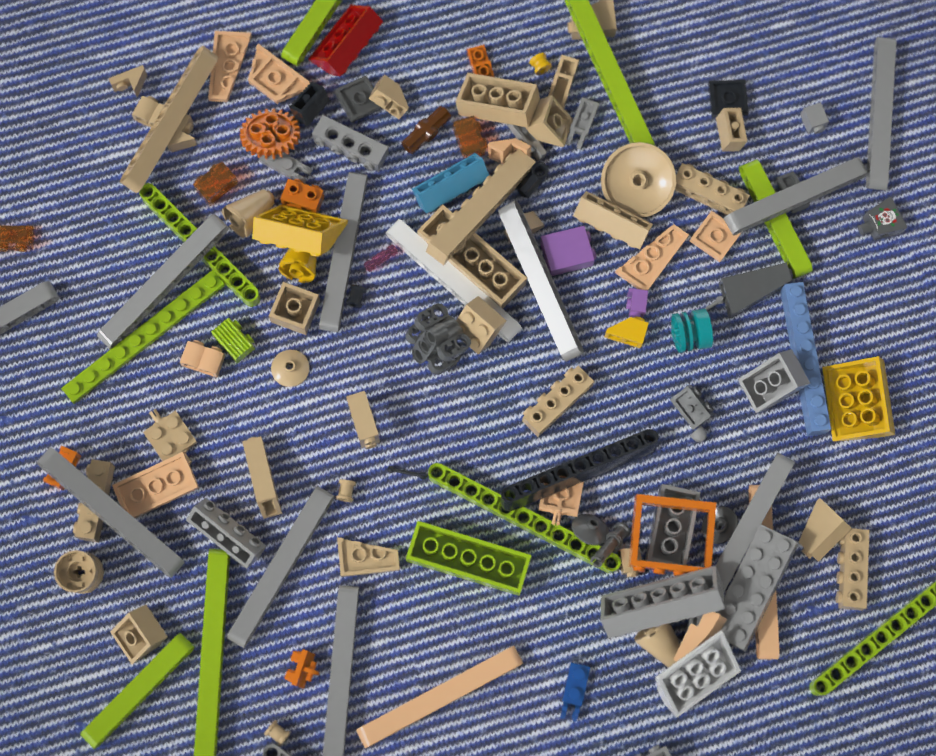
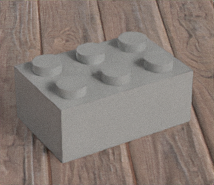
M792 349L778 353L738 379L755 413L773 407L810 384Z

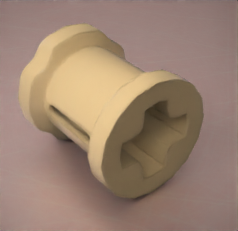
M340 479L339 494L336 496V500L353 502L352 493L356 482Z
M274 720L264 735H269L281 747L291 732L283 729L277 724L278 721Z

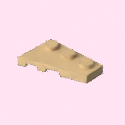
M337 537L341 577L400 571L398 550Z

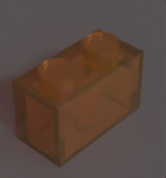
M474 116L454 121L453 132L463 159L474 153L480 157L485 156V150L488 146L485 137H481L480 132H482L480 122L476 121Z
M221 161L219 164H214L204 176H199L193 186L202 199L211 206L234 188L238 181L236 176Z

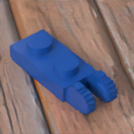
M570 663L562 698L563 705L560 718L565 719L567 706L571 704L575 705L572 721L577 722L584 699L590 667Z

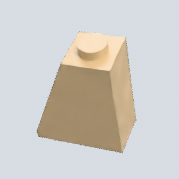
M600 0L592 4L591 7L605 37H615L617 27L613 0ZM571 17L570 22H567L568 33H571L572 40L582 39Z
M819 498L798 543L804 548L802 552L809 559L814 557L819 562L852 528Z

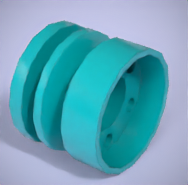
M705 308L692 310L690 319L686 312H682L681 317L678 313L672 314L671 334L679 353H684L686 349L687 351H692L694 343L699 350L712 348V325Z

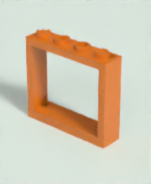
M637 494L634 500L629 567L633 568V571L645 572V569L653 570L654 574H665V571L673 572L674 576L711 567L716 503ZM642 505L708 512L704 567L637 560Z

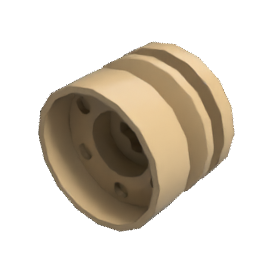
M73 550L60 556L55 564L54 576L58 585L65 591L85 594L99 587L103 581L104 569L103 564L95 555ZM85 570V574L78 575L79 571Z

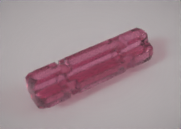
M393 244L389 245L386 248L387 250H382L372 257V260L366 261L364 267L368 272H372L376 269V266L379 267L389 260L390 256L396 255L398 253L397 248Z

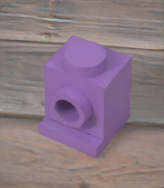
M629 288L627 297L630 298H627L626 309H629V317H644L648 290Z

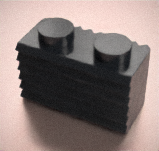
M310 82L308 87H305V90L301 92V95H298L289 108L295 120L308 127L329 103L330 99L323 86Z

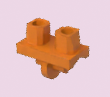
M304 649L302 651H293L291 661L298 664L295 671L291 669L286 671L285 679L291 682L292 685L304 689L306 682H311L313 675L319 676L320 674L319 671L315 670L317 662L313 661L315 654Z

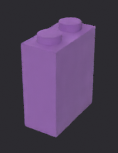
M585 226L541 236L540 245L551 276L593 266L596 253L594 248L591 249L590 247L591 236L589 231H586Z

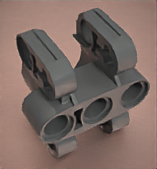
M439 303L420 312L415 318L414 325L408 329L405 335L406 340L414 345L412 355L415 361L419 364L428 361L429 370L437 375L454 367L460 361L461 354L465 353L471 345L470 338L463 333L459 323L448 314L447 308ZM434 310H440L443 316H436ZM419 331H421V333L418 335V337L412 335V333H413V334H416V333H418ZM457 340L464 341L466 347L459 346ZM443 360L441 366H435V363L438 364Z

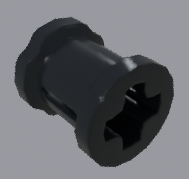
M352 284L350 286V296L345 303L354 308H362L361 301L367 289L360 285Z

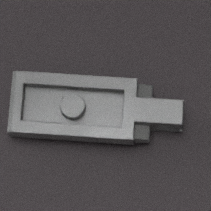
M507 124L518 140L531 145L532 156L537 161L544 159L547 152L543 148L542 141L536 140L526 127Z

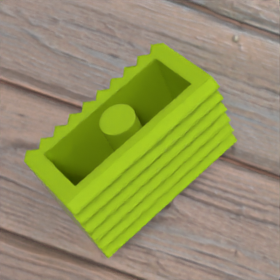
M227 318L212 330L211 333L238 364L255 350L253 346L254 340L249 334L244 335L240 331L242 327L236 320L232 322L230 318Z

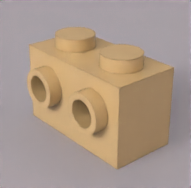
M723 108L716 117L722 152L740 151L747 143L741 108Z

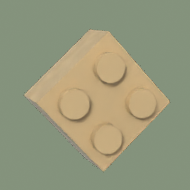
M283 282L269 314L271 323L307 335L320 303L319 295Z
M477 296L466 304L456 321L461 326L463 333L470 338V348L477 354H480L491 345L507 320L482 298Z

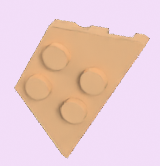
M260 44L256 46V54L248 78V82L276 104L301 94L305 87H308L310 82Z

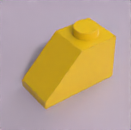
M630 317L607 328L604 337L641 348L649 323L645 322V319L641 317Z

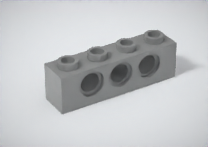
M322 115L312 132L313 140L317 145L321 147L326 146L333 153L346 156L351 162H359L370 171L375 170L379 172L389 154L388 146ZM331 135L338 136L336 139L329 138ZM347 143L354 144L352 147H346L345 145ZM363 151L371 152L369 155L361 154Z

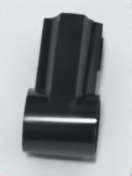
M543 162L535 163L532 170L516 187L519 194L529 199L537 188L547 180L548 166ZM542 170L545 174L539 176L535 171Z

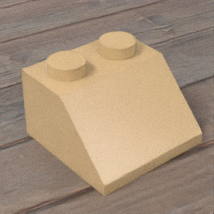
M551 95L539 100L529 128L526 127V129L538 141L563 147L565 146L573 118Z
M147 605L129 612L110 632L131 664L136 663L168 638Z

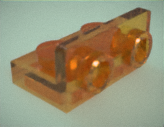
M0 225V251L7 252L8 249H15L18 252H26L27 250H33L35 228L33 226Z

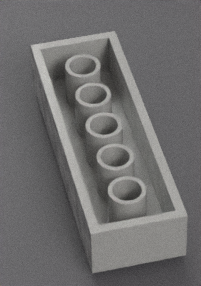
M761 524L724 597L725 609L717 611L718 614L727 619L721 629L727 642L745 652L798 546L797 541Z
M712 566L602 595L600 620L609 639L691 617H698L702 614L717 612L725 609L723 583L717 567Z

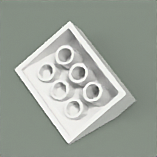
M720 630L656 676L655 679L658 693L664 704L676 717H679L741 672L724 633Z

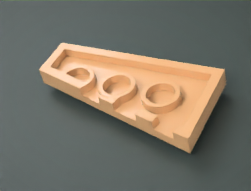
M215 31L213 53L218 56V61L210 75L209 101L228 102L250 43L251 33Z
M673 224L637 255L629 259L622 267L615 270V273L637 289L649 290L686 241L689 234Z

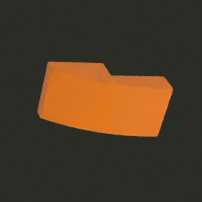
M485 45L467 49L473 74L494 77Z

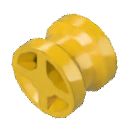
M539 53L529 61L530 65L535 68L534 72L536 75H542L552 67L551 63L546 60L547 56L545 53Z

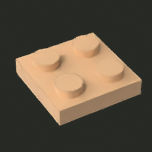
M711 211L691 237L690 242L721 262L741 233L733 236L724 219Z

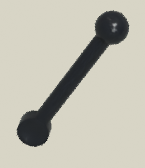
M393 466L387 468L389 473L397 472L417 476L420 479H427V473L406 471L396 469Z

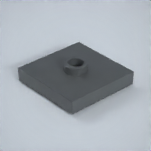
M367 75L334 90V94L351 123L383 109L369 99L374 88Z

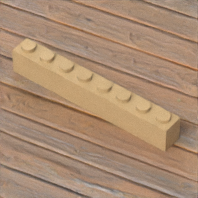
M520 149L514 154L510 153L505 159V163L497 166L494 171L495 174L493 176L489 175L483 182V186L475 189L472 194L473 197L470 200L467 198L461 205V209L453 212L450 216V221L448 223L444 222L438 229L439 232L436 235L432 234L427 241L428 247L426 252L444 266L509 197L532 170L536 161Z

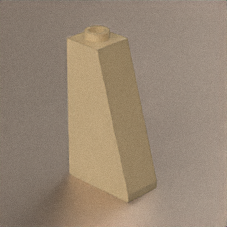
M251 437L246 441H242L256 501L263 519L282 514L262 437Z

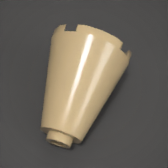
M262 189L222 208V214L225 221L229 219L232 223L229 226L237 235L242 238L248 237L253 232L254 217L270 210L274 205L275 198L269 190Z
M670 623L644 629L634 637L639 646L668 668L677 662L673 659L681 644Z

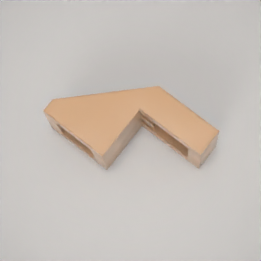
M516 138L489 142L488 157L504 164L505 159L510 153L514 154L520 149L531 158V145Z

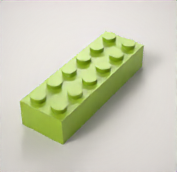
M417 521L406 556V562L517 596L521 593L531 559L529 554L421 521Z

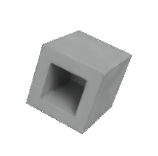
M821 102L804 107L800 114L808 134L823 132L829 123Z

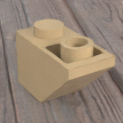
M383 75L375 85L369 99L391 115L400 119L409 107L400 85L386 75Z

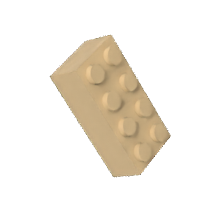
M467 73L455 102L460 116L529 128L540 96L537 84Z

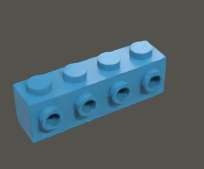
M474 153L412 188V191L420 208L424 212L429 213L435 211L444 203L451 202L458 195L468 192L470 188L482 184L489 176V172L483 158Z

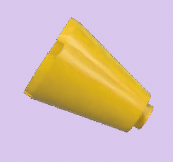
M289 248L279 262L278 270L290 280L294 277L299 279L298 282L309 283L313 281L316 275L317 256H312L308 252H295L292 248Z

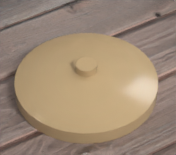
M641 142L624 145L611 154L603 167L601 174L602 191L608 202L640 218L651 216L661 211L674 194L676 187L674 165L667 154L654 145Z

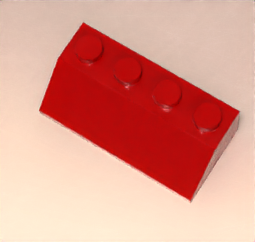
M350 5L308 60L328 74L341 77V75L347 72L349 65L358 58L359 52L368 45L370 38L379 31L383 23L382 19L370 6Z

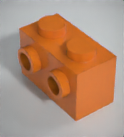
M288 179L280 200L282 205L319 213L325 196L322 188L317 185L309 186L299 179Z

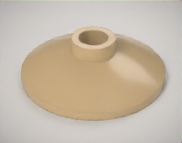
M297 350L280 352L273 359L271 365L273 378L285 387L300 385L309 374L307 358ZM293 364L292 369H287L286 366Z

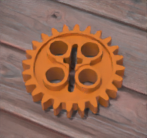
M275 108L271 112L265 109V113L259 110L258 115L252 113V119L246 118V123H242V128H240L242 146L246 148V152L251 151L252 156L257 153L258 158L262 155H265V159H268L269 156L275 159L276 155L283 157V152L289 154V149L294 150V145L299 144L300 126H298V121H295L294 116L289 117V112L283 114L282 110H279L278 113L275 112Z

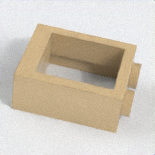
M365 391L346 396L361 448L371 449L376 447L377 443H380L379 434Z

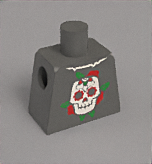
M892 197L887 198L866 212L863 216L864 223L858 225V231L862 236L870 233L874 240L903 234L908 228Z

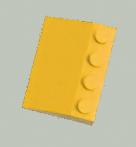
M279 205L254 217L252 239L259 240L262 244L271 243L275 244L278 248L288 247L292 248L295 252H308L310 255L318 257L331 249L348 224V220Z
M877 356L822 367L833 442L895 435L885 362L882 358Z

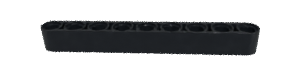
M646 429L503 488L501 492V507L506 511L516 510L649 455L657 449L659 435L653 429Z

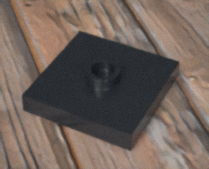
M745 79L708 82L711 117H717L723 108H741L742 116H748Z

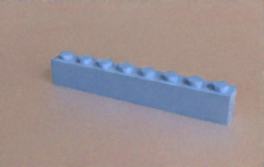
M803 282L784 284L780 294L790 347L810 381V384L799 390L807 436L826 434L831 430L804 284Z

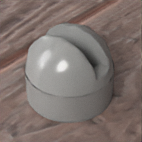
M700 426L690 437L696 442H702L706 439L707 432Z

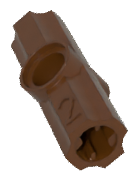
M439 106L428 118H423L417 123L414 131L401 142V145L408 153L413 155L426 142L432 141L452 116L445 107Z

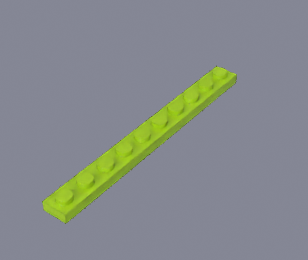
M213 270L210 271L61 389L73 404L77 403L221 290L225 284Z

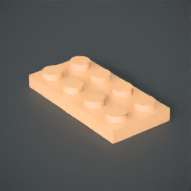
M184 452L112 485L120 506L134 518L199 489Z

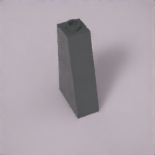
M787 262L721 278L719 288L729 319L780 291L784 284H790L793 279V273L791 268H788Z

